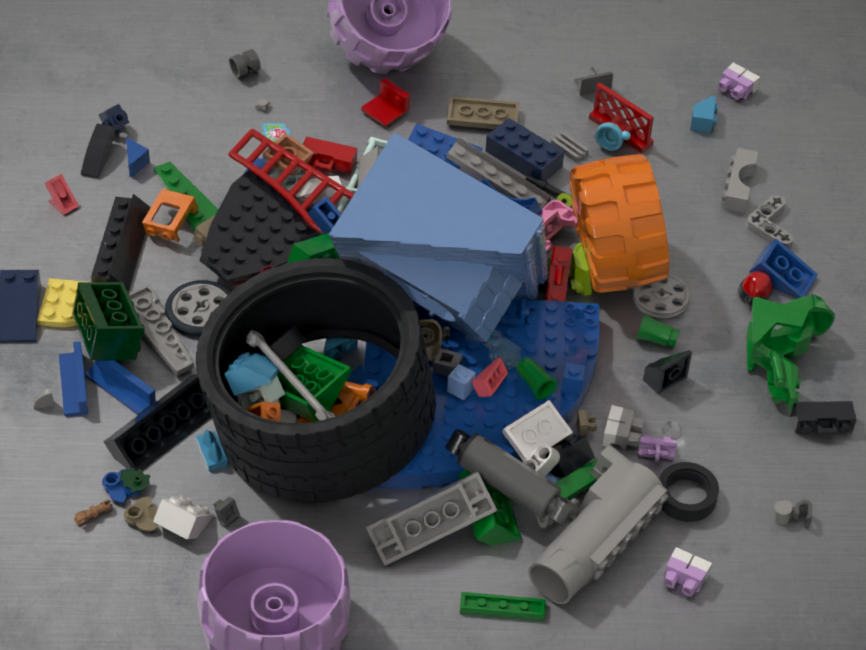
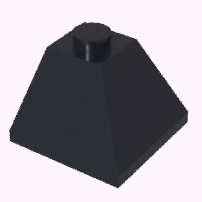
M690 350L661 358L654 363H649L644 369L643 381L657 394L676 385L688 377L692 352Z

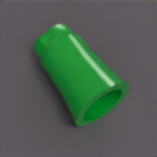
M644 314L636 339L663 346L668 345L674 348L680 330Z
M530 357L523 358L517 364L516 370L519 372V376L528 385L537 400L548 398L556 390L557 380L543 370L537 362L531 360Z

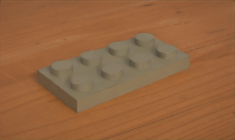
M450 96L447 125L496 129L508 118L518 123L519 102Z

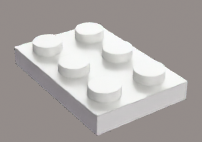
M550 400L502 430V433L523 462L539 445L547 444L553 447L573 433Z

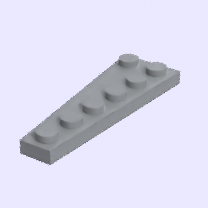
M146 284L130 292L129 297L134 302V308L139 313L140 322L145 328V339L176 376L193 369V362L181 343L178 334L175 333L163 307L159 304L151 285Z

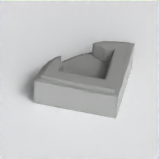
M51 388L43 390L42 394L34 398V409L54 406Z

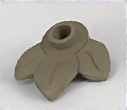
M151 497L140 498L136 500L134 505L127 507L124 512V519L127 523L136 525L142 531L150 532L157 530V525L153 520L158 507L152 506Z

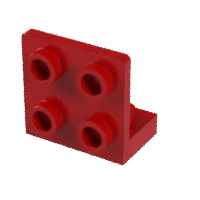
M384 78L380 81V94L363 105L361 111L386 127L410 110V94Z

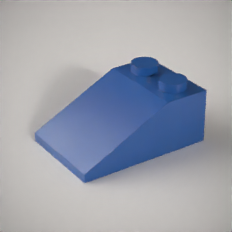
M778 239L773 240L763 249L749 271L750 273L757 271L766 273L771 278L774 289L795 298L805 296L818 275Z

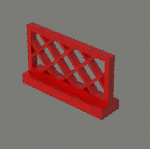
M598 83L596 85L594 109L589 113V119L599 126L609 121L621 123L630 131L631 135L629 140H624L623 142L640 153L653 146L654 140L651 138L654 117L604 84ZM615 100L618 101L621 107L617 106ZM607 101L610 102L613 109H610ZM628 108L632 110L634 116L630 114ZM620 110H623L626 118L623 117ZM641 117H643L644 119L647 120V124H646V125H645V123H644V121L642 120ZM635 118H636L638 124L640 125L639 127H637V125H636V123H635V121H634Z

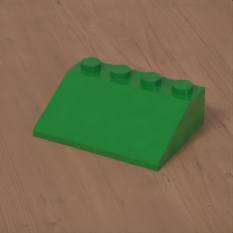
M300 345L282 361L326 411L331 410L352 371L351 367L303 345ZM279 372L277 377L285 392V395L278 398L280 406L312 422L319 421L315 416L317 412L287 378Z

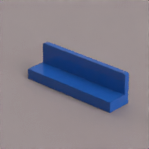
M81 341L73 342L74 353L59 354L64 416L88 414Z
M94 360L95 364L84 372L85 377L137 415L156 402L155 390L115 360Z

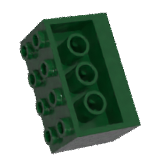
M78 282L72 315L90 360H136L137 354L141 350L140 341L141 337L144 336L145 328L140 322L139 313L136 312L134 302L131 301L129 291L126 290L124 283Z

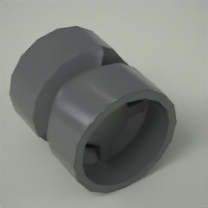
M253 49L242 52V55L237 54L229 57V66L236 78L261 68L259 57Z

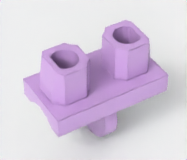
M652 435L640 436L638 457L654 458L655 462H659V459L674 460L677 440H672L671 437L661 439L653 438Z

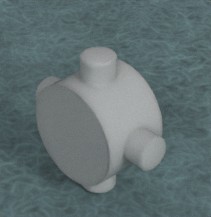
M260 98L257 104H255V108L265 111L270 102Z

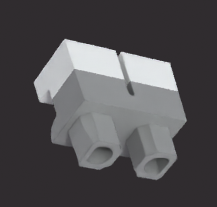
M612 405L604 431L602 446L616 444L620 445L624 450H626L627 445L638 447L640 434L631 432V430L642 432L644 419L634 417L635 411Z

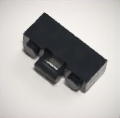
M852 401L797 402V404H793L791 412L795 432L810 433L816 431L817 435H837L838 431L843 433L853 431L857 420Z

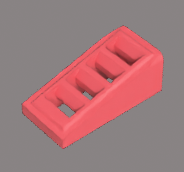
M498 357L472 381L479 397L492 396L507 376L508 371L502 358Z

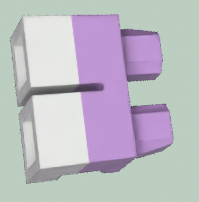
M733 62L722 73L718 90L722 92L729 90L732 98L736 100L743 98L746 100L750 92L754 93L758 90L760 77L748 70L746 71L745 68Z
M676 547L666 566L664 585L674 588L676 583L683 586V594L691 597L695 592L699 593L702 584L708 579L712 563L697 556H694L692 560L693 554Z

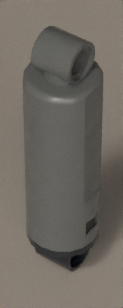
M455 429L445 446L448 451L458 456L457 464L472 474L478 471L484 482L539 518H544L548 515L554 521L565 524L575 507L571 501L560 496L561 487L478 433L470 436L462 430Z

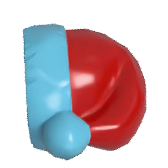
M609 121L601 124L594 136L596 142L602 148L608 151H616L622 146L624 140L630 139L631 135L630 131L621 123Z

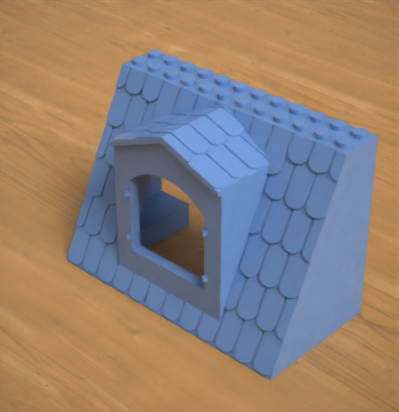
M395 132L329 233V237L340 259L367 265L381 271L385 276H389L405 290L413 304L427 311L431 317L435 316L466 335L464 339L469 341L487 342L499 323L501 316L504 315L512 302L511 300H522V298L526 299V301L535 300L539 293L537 290L540 284L544 285L549 277L547 275L549 271L547 270L545 226L542 217Z

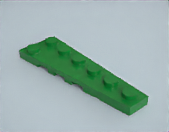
M171 162L154 167L155 174L166 190L195 198L198 210L196 214L189 212L185 218L194 232L197 226L217 213L218 208Z

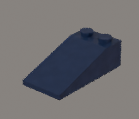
M0 270V343L36 342L41 292L39 270Z

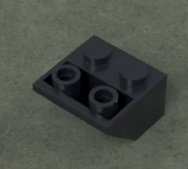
M568 436L554 445L552 448L559 452L560 459L550 472L555 477H566L594 459V453L586 436ZM550 452L545 455V459L548 458Z

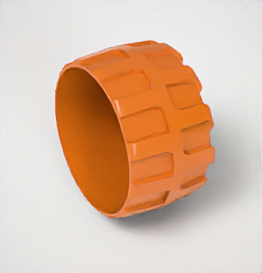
M641 154L600 159L573 167L570 171L572 209L578 222L576 228L578 241L582 242L593 290L598 293L627 290L665 280L669 275L670 268L668 240L660 196L648 159Z

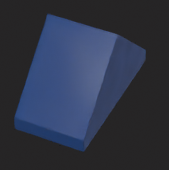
M129 138L126 139L129 177H132L150 163L149 149Z

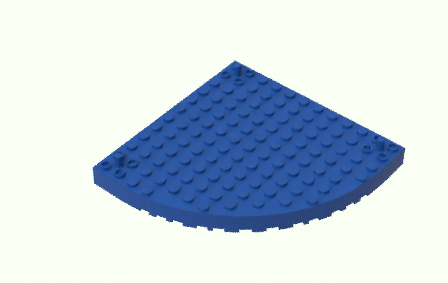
M513 299L510 305H522V300ZM528 300L526 301V306H529V318L525 317L524 325L501 324L500 319L492 332L496 333L497 339L494 341L487 340V342L464 339L466 336L464 333L435 316L431 317L427 311L414 304L419 320L433 319L440 324L441 329L444 326H449L450 339L442 340L441 348L463 354L462 366L476 372L475 378L498 357L502 358L508 374L492 396L479 397L474 388L467 398L462 400L447 392L448 376L434 373V367L431 366L432 361H430L429 366L436 394V410L431 431L420 451H417V455L395 476L390 477L389 480L374 488L422 489L424 486L439 488L441 485L453 484L459 481L458 475L466 469L457 464L458 456L445 448L455 429L462 430L470 436L478 433L522 462L523 460L504 436L502 430L549 400L566 423L572 420L573 415L583 403L594 375L599 343V304ZM366 342L362 385H374L377 392L391 375L397 359L386 350ZM570 345L589 349L580 396L561 392ZM530 357L531 360L537 362L543 370L557 380V388L548 398L537 400L528 385L519 376L516 366L523 358Z

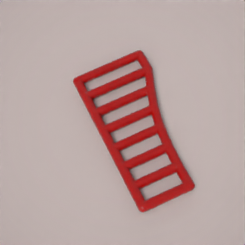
M250 129L228 153L230 158L273 187L294 207L311 228L322 235L324 233L306 211L327 186L337 191L330 198L334 205L343 195L350 200L354 196L353 192L255 129ZM254 137L261 144L245 159L238 153ZM269 147L276 153L260 169L253 162ZM282 157H285L291 163L274 180L267 173ZM299 166L306 173L288 192L281 184ZM312 176L322 181L301 205L294 198Z

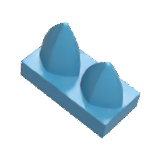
M205 430L203 434L196 436V442L209 471L228 465V460L215 431Z

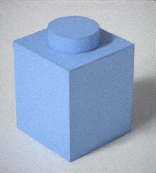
M458 364L448 376L447 392L465 400L474 389L472 381L475 379L476 372Z

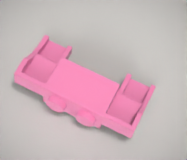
M551 200L542 209V214L538 215L544 219L546 254L553 247L551 241H548L563 226L573 228L578 225L573 209L560 200Z

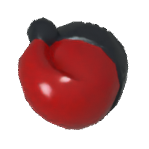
M760 271L748 274L738 288L739 297L747 305H752L754 297L768 300L773 292L771 278L766 273Z

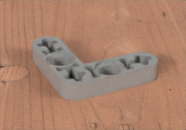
M773 195L748 216L746 226L771 243L773 240L778 239L790 249L793 243V236L771 222L784 210L786 200L780 195ZM767 211L770 215H764L762 212ZM765 230H772L774 233L770 234Z

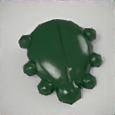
M130 468L129 470L124 469L121 471L120 481H124L123 487H129L132 493L141 491L148 486L150 475H145L143 470L138 469V471H135L134 468Z

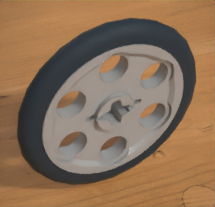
M196 280L180 285L169 295L165 303V314L172 323V326L185 334L201 336L206 321L214 309L219 306L214 302L223 300L231 291L224 285L213 281ZM204 291L209 293L207 296L200 295ZM190 297L191 300L183 301L182 298ZM180 311L188 312L186 315H179L178 313ZM194 320H202V321H203L201 324H194V323H193Z

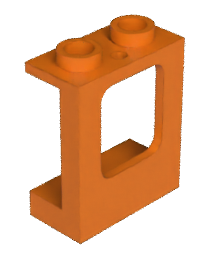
M162 189L142 224L146 233L150 236H158L168 241L179 242L178 230L189 212L196 214L198 205L193 196ZM161 205L179 209L172 223L168 226L152 222Z

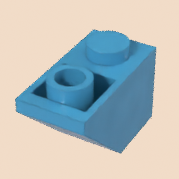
M711 96L694 105L690 130L711 132L712 125L716 126L717 115H714L717 114L718 104L715 103L716 96Z
M327 338L324 346V355L337 360L340 356L358 348V340Z

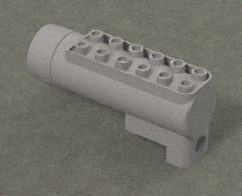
M608 445L600 453L590 473L597 481L588 490L579 509L582 512L543 550L542 554L529 567L528 573L532 584L544 597L552 602L565 604L586 583L589 585L593 579L597 581L604 573L603 569L606 566L609 568L616 559L615 556L618 553H623L628 546L627 543L630 540L633 541L640 533L639 530L649 524L653 514L656 516L661 511L662 505L669 497L667 495L668 490L663 487L660 479L651 469L639 463H632L611 445Z

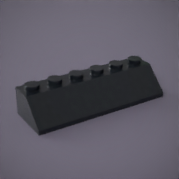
M197 374L188 377L103 441L116 461L126 469L134 468L135 471H138V469L145 467L211 416Z

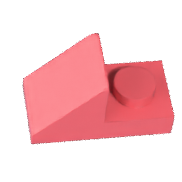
M62 174L44 183L52 197L48 200L49 203L61 214L65 215L79 206Z

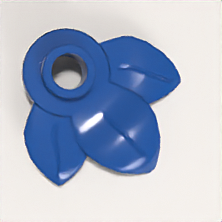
M122 470L118 473H107L102 479V486L105 490L109 491V497L113 501L125 503L127 496H136L141 492L135 491L132 493L129 487H123L125 482L120 481Z

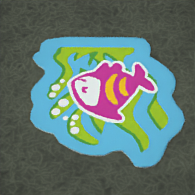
M265 123L261 127L264 129L262 135L273 142H276L285 132L288 135L291 134V131L283 123Z

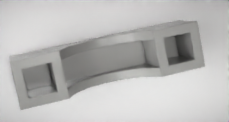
M737 147L736 155L732 154L730 164L733 166H729L727 176L730 178H727L725 183V189L728 190H724L722 201H725L724 209L745 213L750 187L744 185L741 179L754 175L758 151Z

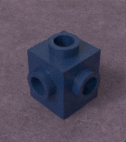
M119 104L98 114L102 124L114 126L116 134L126 129L124 125L130 123L127 113L122 110Z

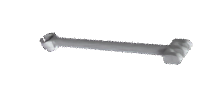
M251 330L247 335L248 339L246 342L254 348L258 346L313 407L317 412L315 416L320 421L335 417L332 412L326 411L265 343L264 337L257 331Z

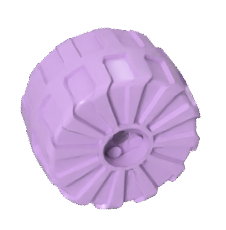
M329 0L326 17L330 18L332 28L330 36L334 44L340 45L350 62L356 66L362 64L369 67L375 73L387 74L390 70H409L434 51L445 34L451 19L452 8L450 7L451 0ZM384 9L389 10L391 14H386Z
M262 520L249 523L232 533H228L217 542L209 557L205 558L200 570L198 615L207 650H340L341 641L347 634L351 608L348 571L343 557L337 553L331 541L325 535L294 521Z

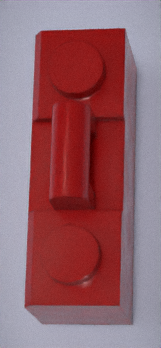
M307 136L302 144L314 152L307 164L314 165L315 169L332 172L334 169L340 173L351 174L357 162L356 147Z
M552 247L545 301L565 302L572 255L571 248Z

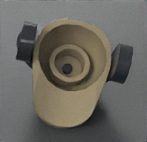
M433 319L420 320L427 357L430 362L433 356L438 354L442 340L450 339L449 326H444L441 329L440 324Z

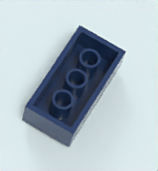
M510 118L486 136L485 151L525 176L529 174L539 180L543 179L546 181L563 167V150Z

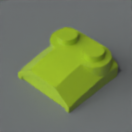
M581 242L576 245L572 252L568 277L572 276L570 280L572 291L576 290V293L587 296L592 294L590 271Z

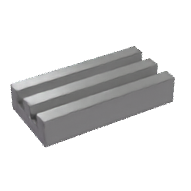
M564 131L560 135H556L555 139H551V144L563 150L564 154L574 162H578L588 155L589 149Z

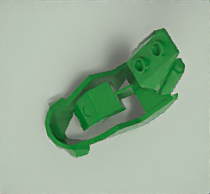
M815 294L806 295L785 304H779L758 297L753 298L752 321L748 323L746 335L747 370L753 371L758 365L766 369L767 387L772 401L777 404L785 401L788 411H792L793 403L797 404L799 392L795 391L800 387L801 377H797L798 366L785 357L796 358V356L806 353L812 337L826 333L835 320V313L820 296ZM776 325L782 326L779 329H773Z

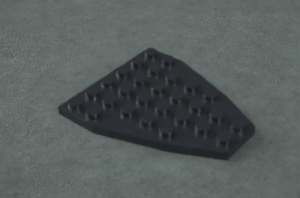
M248 170L231 184L210 224L199 261L229 284L252 278L258 275L266 266L278 267L286 264L293 244L322 234L311 228L294 207L273 187ZM294 196V198L301 205L303 201H301L298 197Z

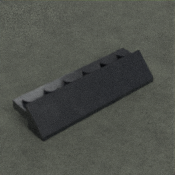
M135 194L132 195V198L115 196L92 271L91 282H123L126 290L130 291L146 235L142 222L151 208Z

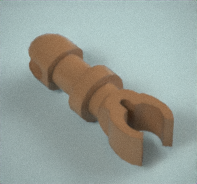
M105 500L97 506L92 505L89 507V510L76 513L74 520L77 525H81L91 517L96 518L98 514L112 509L113 504H109L110 500Z

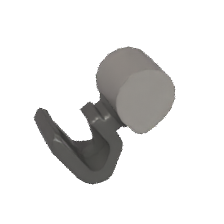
M802 500L793 507L790 501H778L774 506L772 518L777 524L784 525L792 517L798 519L800 512H803L806 515L805 527L809 528L812 519V503L809 500Z

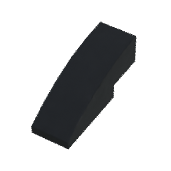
M96 124L86 150L81 175L99 178L110 155L109 148L115 138L114 126Z

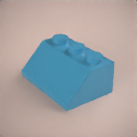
M247 352L238 356V359L229 365L225 376L234 396L272 382L280 371L268 357L259 353L250 355Z

